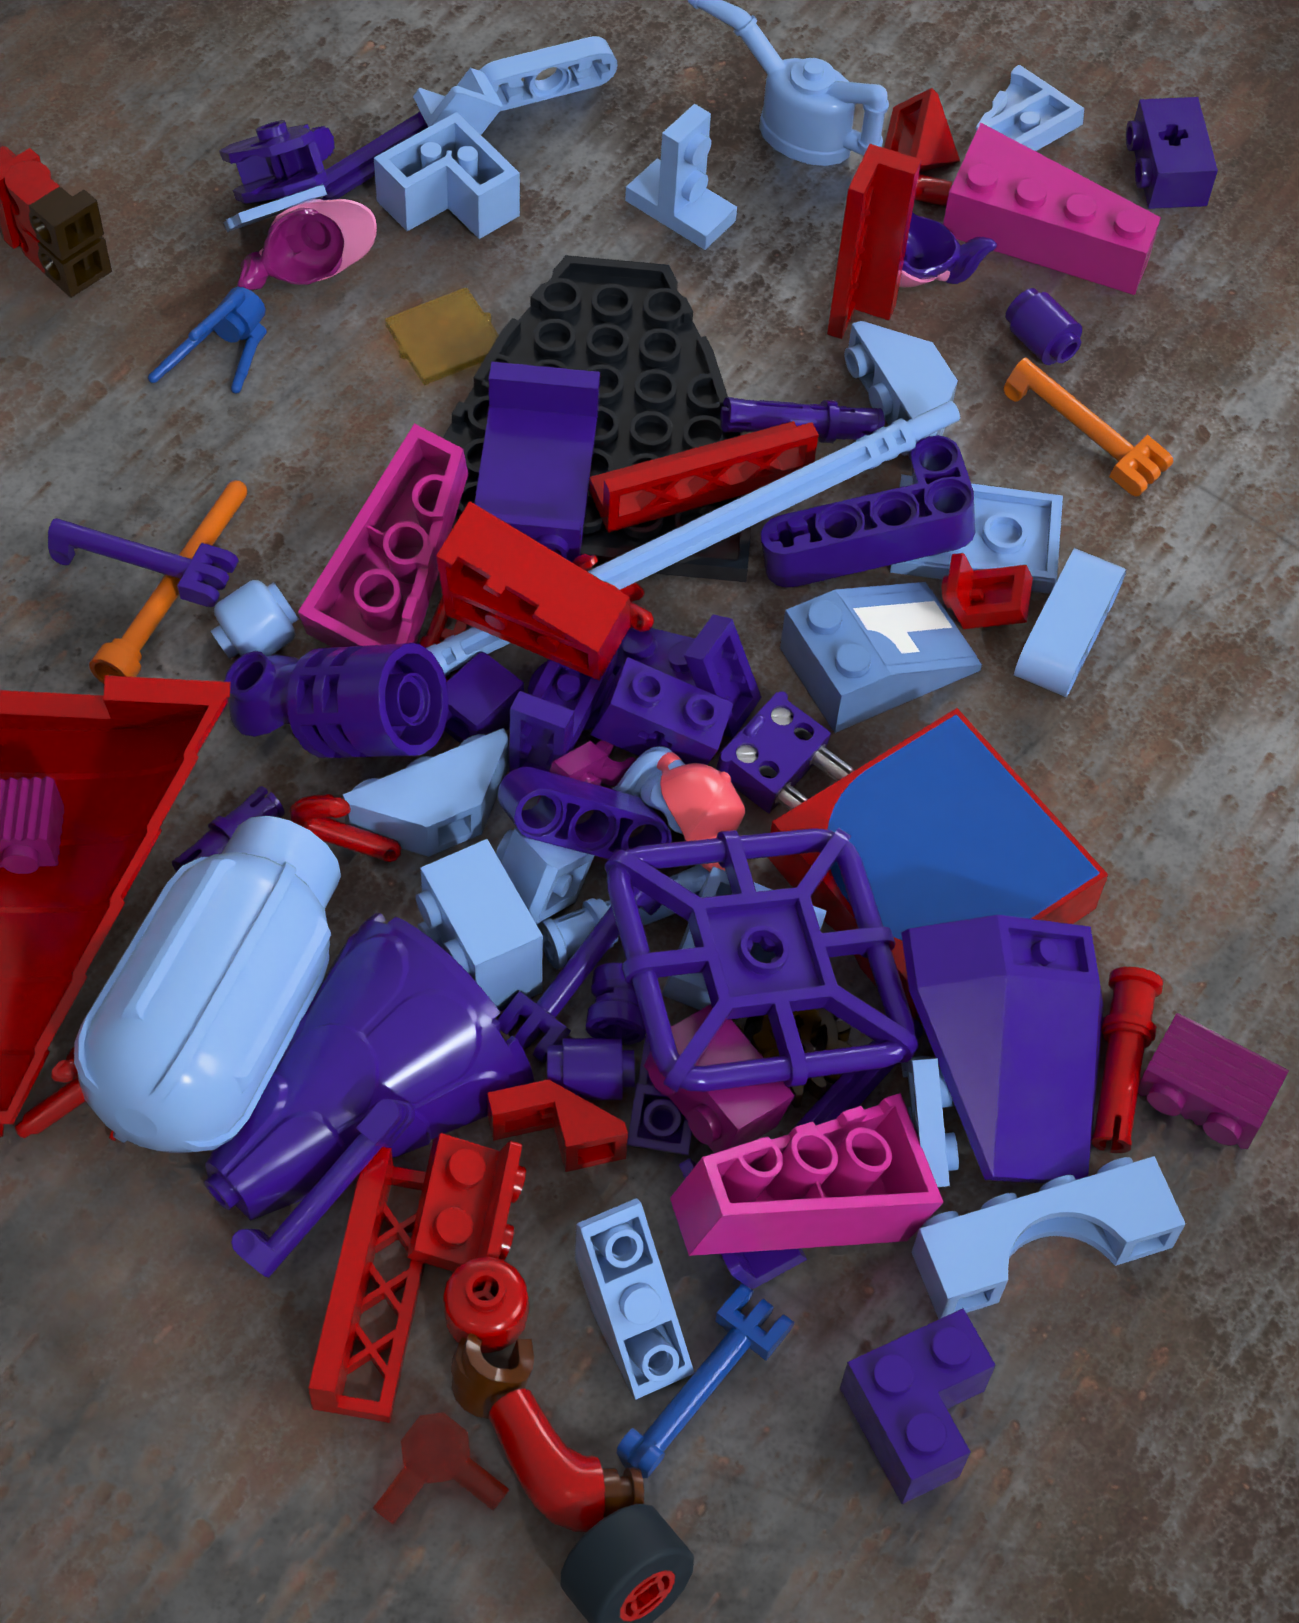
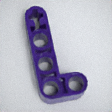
M940 435L928 436L917 442L916 447L911 451L913 485L791 512L770 519L761 531L765 570L769 580L785 588L798 587L954 551L967 546L973 540L976 533L974 491L961 451L956 442Z

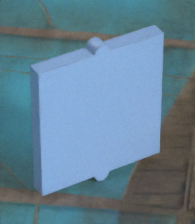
M320 185L240 212L226 219L223 223L226 231L229 232L276 216L297 204L312 199H321L327 193L324 185Z

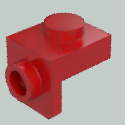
M964 553L952 554L949 575H945L942 579V597L945 606L952 608L963 629L1027 623L1033 577L1027 565L973 571Z

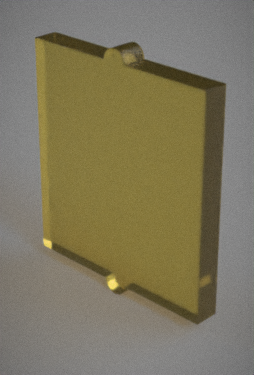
M467 287L385 318V326L399 346V357L409 361L423 385L482 363L499 336L492 325L491 314L483 312Z

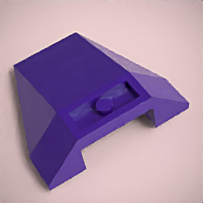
M991 915L909 928L901 932L909 992L935 1057L938 1058L939 1067L984 1179L1047 1183L1065 1175H1073L1076 1180L1088 1177L1102 1035L1101 1026L1104 1013L1091 927L1005 915Z

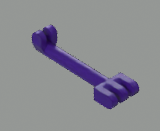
M58 518L52 520L48 530V550L51 558L59 564L69 565L75 556L74 548H80L181 579L177 585L180 599L206 607L215 606L220 597L217 590L225 588L229 581L227 573H232L239 562L237 556L232 552L204 543L200 544L193 558L190 559Z
M633 887L638 909L641 908L649 915L657 912L662 904L636 887ZM612 905L537 1003L519 991L497 1020L500 1022V1030L504 1034H509L523 1017L526 1019V1022L515 1036L524 1049L528 1048L535 1041L541 1031L545 1033V1036L533 1052V1056L542 1063L547 1062V1045H561L562 1038H566L571 1032L570 1029L556 1019L557 1015L619 936Z
M391 1099L379 1101L356 1127L361 1133L272 1236L269 1237L260 1229L238 1230L232 1237L231 1244L233 1250L255 1270L269 1278L383 1146L391 1147L410 1126L415 1118L414 1107L404 1101Z

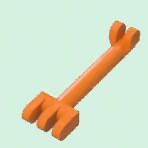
M1024 357L1016 365L1004 385L1006 396L1014 402L1022 399L1028 390H1033L1114 457L1118 463L1114 466L1109 477L1132 496H1140L1148 488V484L1154 483L1160 477L1161 472H1165L1173 464L1172 455L1148 434L1136 446H1133L1027 357Z

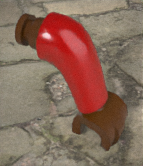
M472 1333L468 1335L467 1339L462 1337L456 1347L451 1366V1388L455 1400L470 1414L490 1419L507 1460L533 1505L550 1522L575 1532H588L600 1520L618 1509L634 1504H644V1482L639 1468L627 1467L624 1470L623 1476H619L615 1468H602L598 1457L584 1456L567 1447L554 1431L531 1391L525 1389L534 1363L532 1339H517L508 1360L509 1369H502L490 1365L483 1358L480 1350L482 1345L481 1339Z

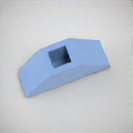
M864 321L852 324L849 346L845 349L844 353L846 366L852 377L859 378L866 388L872 408H881L883 410L884 418L888 425L900 418L909 421L950 400L954 401L958 380L933 342ZM945 428L928 436H942ZM910 450V451H908V452H906V453H903V452H902L901 454H902L903 456L908 455V457H909L910 460H911V451H912V450Z
M502 728L487 735L477 734L471 736L454 749L434 757H420L411 762L405 769L381 779L371 778L359 783L352 791L343 794V799L351 807L350 813L345 815L346 824L394 839L401 845V849L428 857L481 835L497 798L499 785L509 768V738L507 733Z
M636 1198L577 1223L576 1264L594 1318L632 1396L635 1399L641 1398L694 1374L695 1372L641 1202Z

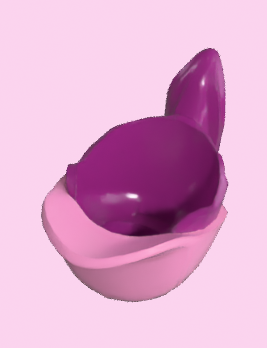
M312 199L283 211L276 216L271 224L268 236L264 242V248L248 254L242 260L237 286L251 291L263 288L268 276L290 284L308 285L340 273L363 258L373 246L377 232L374 214L363 204L346 199Z

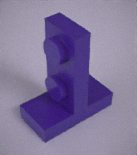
M713 614L696 638L655 628L640 632L630 627L617 649V664L613 670L615 676L626 658L629 657L732 702L733 706L723 733L724 736L734 738L762 698L733 619Z
M618 650L600 681L549 660L532 694L519 691L510 708L509 773L520 767H533L549 772L554 760L573 750L617 664Z

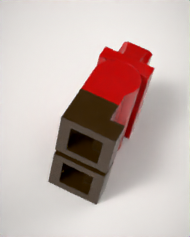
M6 146L0 147V226L4 241L13 249L21 245L24 255L70 298L111 273L112 268L106 240L102 236L104 231L97 200L85 190L80 191L74 196L67 193L52 180L49 168L41 163L40 156L31 148L16 156Z

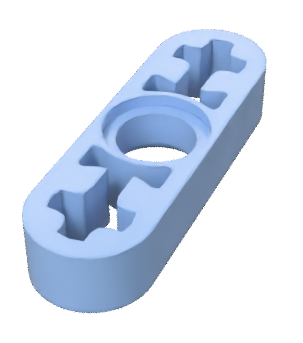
M592 36L492 61L483 66L479 71L485 73L503 106L500 111L603 85L614 76L618 64L607 41L601 37ZM551 67L557 68L550 77L543 80H535L542 71Z

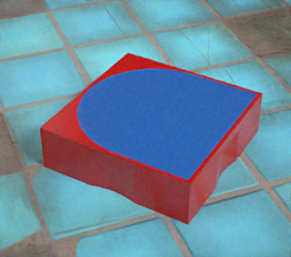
M958 708L773 820L771 832L811 828L828 829L836 832L840 828L852 836L849 842L855 846L863 861L883 926L890 928L896 943L892 954L912 1016L921 1024V1019L909 992L901 932L909 928L991 915H1005L1074 924L1096 909L1108 877L1107 872ZM820 852L767 858L793 888H796L818 858ZM835 862L810 897L812 904L827 911L824 922L835 931L858 929L839 866ZM855 954L854 956L859 967L876 986L868 958Z

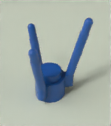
M238 286L232 288L218 307L189 333L188 338L148 375V380L151 383H156L210 333L215 331L219 337L228 342L235 343L239 340H246L231 385V391L235 394L239 393L247 377L257 345L267 333L266 328L259 323L266 312L262 300L247 288Z

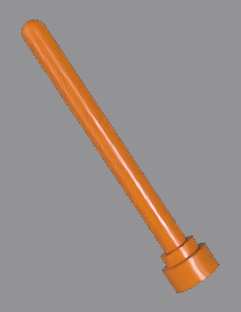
M234 480L226 486L180 552V556L192 559L201 543L213 546L247 496L248 490L243 482ZM165 575L121 639L115 638L111 643H104L89 663L91 672L100 682L104 684L105 675L138 676L141 671L140 661L142 659L140 651L178 597L177 585L181 579Z

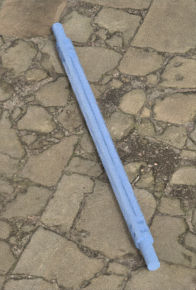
M950 400L909 421L900 418L887 427L875 430L871 435H865L857 439L856 442L588 572L621 590L867 469H873L884 461H890L898 457L902 452L906 453L914 449L916 441L959 421V410L955 403ZM472 627L458 635H451L445 638L443 642L437 645L433 644L426 649L433 653L446 677L450 675V672L463 668L478 653L484 652L489 654L510 644V642Z

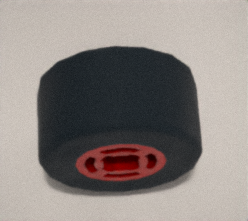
M634 1504L618 1509L603 1518L581 1537L568 1554L561 1569L560 1586L589 1623H652L675 1602L685 1589L693 1573L694 1555L653 1506Z

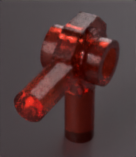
M443 1412L425 1414L418 1417L401 1439L403 1464L405 1466L374 1505L373 1509L394 1525L425 1483L444 1482L453 1479L494 1511L509 1491V1488L469 1457L468 1432Z

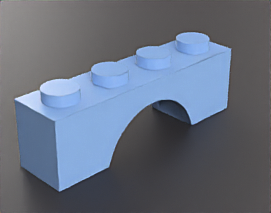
M1155 1156L1133 1162L1130 1157H1124L1105 1164L1095 1175L1078 1180L1073 1175L1061 1176L1047 1182L1040 1188L1039 1192L1018 1198L1015 1193H1006L990 1199L978 1211L959 1216L956 1211H948L933 1216L922 1225L923 1228H919L911 1253L937 1317L941 1319L962 1308L968 1313L999 1303L1008 1281L1009 1258L1019 1248L1033 1240L1049 1236L1078 1239L1099 1250L1117 1266L1173 1248L1185 1226V1221Z

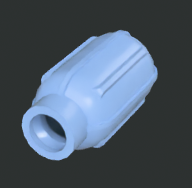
M272 816L251 817L238 825L222 854L200 857L183 865L163 887L84 1018L74 1042V1064L78 1072L79 1084L84 1099L100 1120L114 1131V1138L123 1143L129 1141L140 1147L168 1153L215 1150L232 1140L250 1118L295 1034L301 1019L304 1017L318 991L329 963V938L331 931L328 927L325 908L337 888L341 873L338 860L328 845L310 830L282 818Z

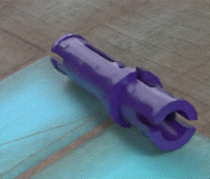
M726 397L723 404L729 408H721V427L723 432L752 433L792 421L795 422L796 426L813 422L819 434V442L833 444L836 439L857 440L865 435L873 434L875 430L885 425L884 413L881 408L837 406V401L823 400L821 404H798L793 402L757 401Z

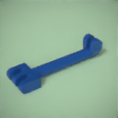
M742 1283L716 1314L715 1322L727 1330L728 1333L643 1435L632 1428L624 1436L617 1447V1455L625 1468L637 1467L640 1469L643 1479L648 1478L664 1459V1451L746 1351L750 1348L767 1361L791 1331L795 1322L783 1314L775 1321L768 1332L763 1330L761 1326L772 1313L774 1306L765 1299H762L750 1314L745 1316L740 1311L748 1304L754 1291Z

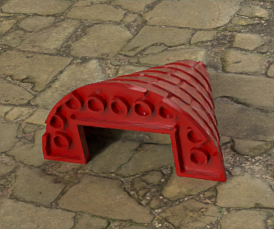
M105 675L104 695L0 690V778L7 780L12 777L19 780L21 777L30 780L34 776L40 779L48 776L54 779L63 801L65 812L63 814L62 834L60 835L61 844L59 845L60 854L58 855L59 864L57 866H39L35 872L29 874H17L6 870L4 867L0 868V1137L4 1136V1124H14L50 1053L48 1047L88 978L85 974L125 905L123 900L162 832L160 827L199 758L197 756L227 706L230 698L231 682Z

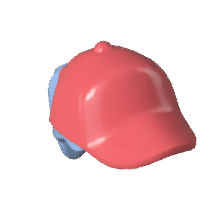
M663 746L652 747L642 753L629 767L620 782L612 788L613 790L641 797L647 806L663 812L669 826L674 831L683 834L686 841L716 838L717 834L721 831L737 830L745 815L744 804L731 783V777L727 772H720L705 764L691 763L685 765L679 756ZM719 862L700 864L709 872L713 866L725 871V868H722Z

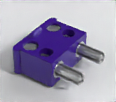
M783 691L776 692L722 750L716 767L720 772H727L731 777V783L734 788L768 814L779 803L791 810L808 800V798L793 787L813 765L836 781L854 771L851 766L826 749L831 732L787 700V693Z

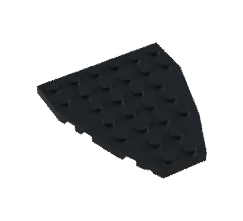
M565 255L553 269L552 278L548 282L541 284L531 295L530 307L519 320L512 318L503 328L473 377L474 387L465 402L459 401L453 410L452 423L443 436V439L463 448L468 470V477L452 529L468 502L475 503L489 411V373L491 362L600 372L599 410L590 477L741 436L740 432H723L721 408H729L723 404L724 399L728 397L714 351L707 337H701L693 323V310L687 298L678 292V281L669 265ZM588 489L580 555L595 554L598 562L592 568H596L747 494L607 532ZM751 526L654 574L746 582Z

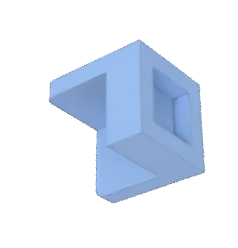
M473 68L466 72L457 86L452 87L446 96L419 88L413 96L428 127L457 112L480 135H482L503 108L485 73Z

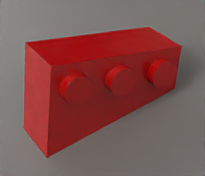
M471 501L468 502L436 555L447 616L599 681L631 626L629 596L622 593L614 585L600 580Z

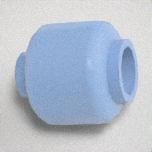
M251 580L215 605L214 615L220 625L212 629L211 633L229 659L238 653L243 656L253 651L262 652L267 657L294 639L295 629L293 623L299 620V618L274 582L266 586L259 580Z

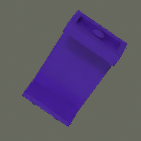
M491 362L489 373V411L474 504L572 562L576 557L580 556L599 410L600 372Z

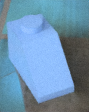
M518 828L510 829L506 832L496 851L497 857L536 924L576 902L594 858V855L530 839L522 835Z

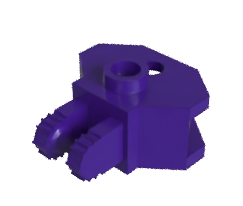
M280 120L258 127L256 129L257 136L232 143L219 150L223 161L231 164L236 163L243 183L233 190L235 199L242 203H251L277 198L281 199L320 186L328 181L322 161L334 153L335 146L334 136L329 127L321 126L311 130L308 124L287 127L285 120Z

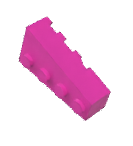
M980 122L949 191L943 224L958 240L968 242L975 237L990 238L997 243V247L993 251L1135 295L1149 261L1161 217Z
M415 423L413 424L298 611L308 635L330 647L417 643L439 572L436 555L452 530L468 477L463 448Z
M901 1093L886 1097L879 1105L863 1109L862 1106L843 1111L837 1119L815 1125L812 1121L794 1127L789 1134L772 1140L766 1136L702 1157L670 1197L689 1256L908 1241L944 1203L924 1151L920 1147L919 1138Z

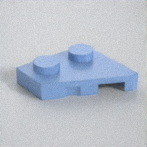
M1018 65L1011 72L1010 85L1006 91L998 92L992 101V109L983 115L976 126V131L981 122L1026 147L1037 151L1083 125L1084 108L1021 65Z
M929 1056L912 1057L910 1061L901 1063L903 1077H908L911 1107H908V1113L937 1187L950 1186L948 1171L958 1170L959 1168L958 1147L955 1133H945L942 1108L952 1107L953 1099L943 1074L939 1070L938 1058Z

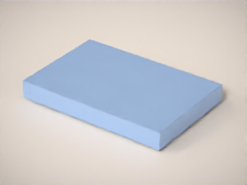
M901 474L899 488L913 485L912 476ZM971 484L974 491L976 532L973 540L967 546L958 550L890 566V573L943 579L945 575H949L952 554L964 553L973 571L1027 565L1033 577L1031 591L1051 594L1057 582L1063 495Z

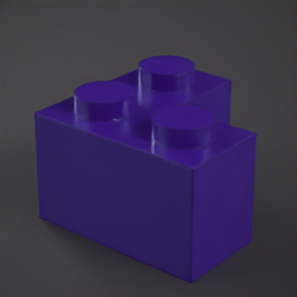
M964 1308L847 1362L840 1390L901 1504L960 1477L971 1453L947 1409L984 1392L996 1365Z

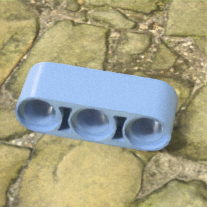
M1074 548L1023 647L1014 676L1067 697L1117 597L1126 574V569Z

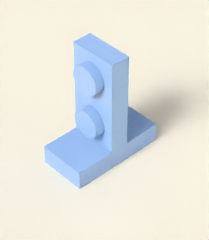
M694 104L662 133L661 160L657 158L626 186L625 201L706 250L736 221L737 206L706 188L708 184V176L706 175L707 157L711 147V139L709 138L711 113Z

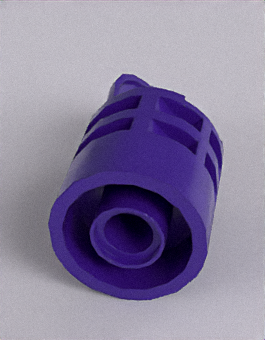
M417 643L317 648L311 650L300 659L284 655L266 657L262 652L253 651L239 657L230 666L224 682H231L228 702L230 717L234 727L241 734L256 737L269 734L284 724H290L293 734L304 750L319 758L423 755L439 741L448 717V687L443 669L433 653Z

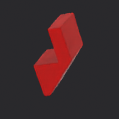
M549 1079L487 1092L488 1121L493 1141L554 1128L565 1172L626 1159L628 1143L626 1123Z

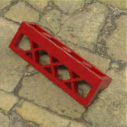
M869 144L848 188L827 335L842 339L855 310L890 320L897 303L922 159Z
M792 421L591 476L589 478V491L607 532L751 493L815 462L819 434L813 422L796 426L795 422Z
M382 1147L359 1173L308 1387L313 1410L390 1423L425 1268V1263L411 1259L407 1270L386 1283L373 1265L375 1254L397 1240L401 1242L407 1252L409 1250L411 1239L408 1233L413 1230L417 1213L401 1223L398 1222L387 1206L391 1185L422 1190L426 1174L424 1171L393 1166L392 1148ZM384 1219L391 1229L380 1235ZM371 1278L377 1289L366 1295ZM405 1286L402 1302L400 1303L394 1293ZM385 1299L398 1317L396 1329L372 1344L359 1325L361 1314ZM357 1339L363 1350L352 1356L355 1340ZM391 1347L388 1365H386L380 1354ZM371 1360L384 1378L379 1402L343 1396L347 1375Z

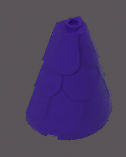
M376 913L362 923L355 934L349 936L323 979L304 1017L301 1018L295 1034L250 1118L232 1140L213 1150L205 1163L208 1178L204 1181V1184L209 1193L223 1208L230 1210L236 1206L251 1221L302 1201L361 1133L356 1127L374 1106L383 1099L408 1102L415 1110L414 1121L391 1147L383 1146L392 1148V1158L429 1145L431 1139L436 1138L440 1133L446 1134L488 1116L487 1092L534 1083L531 1066L518 1039L511 1036L505 1041L500 1034V1022L495 1019L500 1014V1011L492 1000L449 953L415 926L396 916L385 924L383 923L386 921L381 913Z

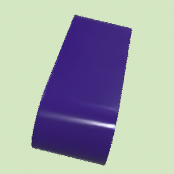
M520 767L512 770L503 778L499 785L497 794L499 804L521 834L530 839L609 859L617 850L625 851L638 846L672 842L671 831L652 807L647 806L640 797L533 767ZM541 795L537 805L531 809L522 810L530 798ZM594 810L587 821L576 824L582 814ZM645 824L641 833L629 838L635 828Z

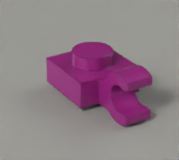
M603 740L599 741L596 745L589 741L554 760L549 772L601 786V783L616 786L636 760L630 757L623 762L613 761L609 757L614 745Z

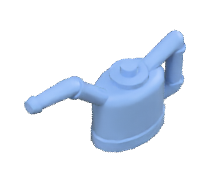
M688 0V3L695 9L700 8L733 27V32L736 36L742 38L767 73L764 106L759 128L763 138L775 150L791 159L806 164L829 166L845 161L849 158L851 151L864 156L869 144L882 147L883 138L881 135L884 116L889 107L887 91L883 86L879 84L849 82L840 72L834 70L829 63L821 59L790 58L782 60L756 24L757 19L755 16H750L742 8L723 0ZM856 104H863V109L865 110L862 132L852 129Z

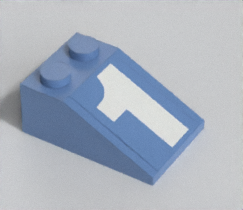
M926 582L835 589L785 610L780 649L834 733L981 671L982 664Z

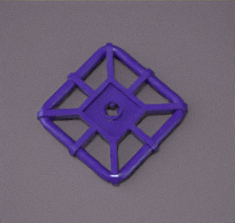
M811 828L739 836L736 830L721 831L717 834L716 838L644 845L625 851L617 850L606 862L608 894L626 961L622 964L624 978L627 984L634 987L651 1054L659 1072L665 1077L664 1085L676 1093L680 1088L687 1091L707 1092L784 1082L785 1086L794 1087L805 1085L808 1078L882 1069L899 1062L905 1063L912 1059L919 1044L915 1037L914 1019L892 954L896 943L891 929L883 926L863 861L855 846L849 842L852 837L850 834L840 828L836 832L828 829ZM820 852V855L796 888L756 892L747 859ZM719 862L720 866L725 868L732 894L701 898L657 869ZM837 862L858 929L821 933L810 897L830 868ZM633 887H636L687 920L695 948L650 953ZM753 943H760L762 949L766 952L774 951L776 957L772 958L769 963L757 961L750 954ZM860 954L862 957L868 958L886 1016L837 985L830 957ZM702 973L712 1010L682 1054L679 1055L658 978ZM824 1008L876 1041L877 1044L804 1053L792 1012ZM768 1015L780 1056L695 1066L726 1020Z

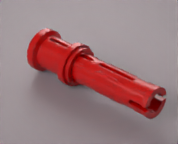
M1120 967L1111 971L1109 975L1108 986L1113 990L1110 1015L1103 1018L1101 1032L1104 1039L1108 1042L1091 1144L1095 1148L1104 1151L1107 1140L1112 1139L1110 1153H1126L1131 1150V1135L1144 1048L1150 1046L1156 1037L1157 1027L1152 1022L1155 997L1162 994L1164 980L1160 975L1144 968Z

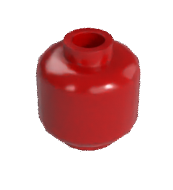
M488 1256L471 1259L457 1267L446 1283L443 1295L446 1326L456 1342L459 1343L462 1337L467 1339L468 1335L472 1333L482 1340L480 1350L481 1353L486 1354L502 1351L515 1343L524 1331L529 1314V1297L526 1282L518 1270L506 1261Z

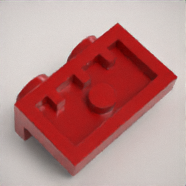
M440 1133L432 1143L407 1258L453 1272L457 1267L475 1258L488 1256L505 1260L514 1236V1226L507 1224L510 1205L518 1200L526 1177V1167L519 1165L522 1144L510 1140L498 1151Z

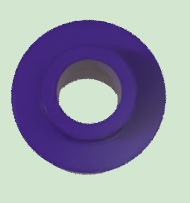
M1030 288L1019 294L1009 305L1005 318L1010 323V331L1045 365H1051L1056 362L1064 363L1079 350L1082 334L1081 324L1048 293H1039L1035 288Z
M562 1038V1045H547V1079L585 1100H622L623 1087H634L635 1085L634 1050H622V1038Z

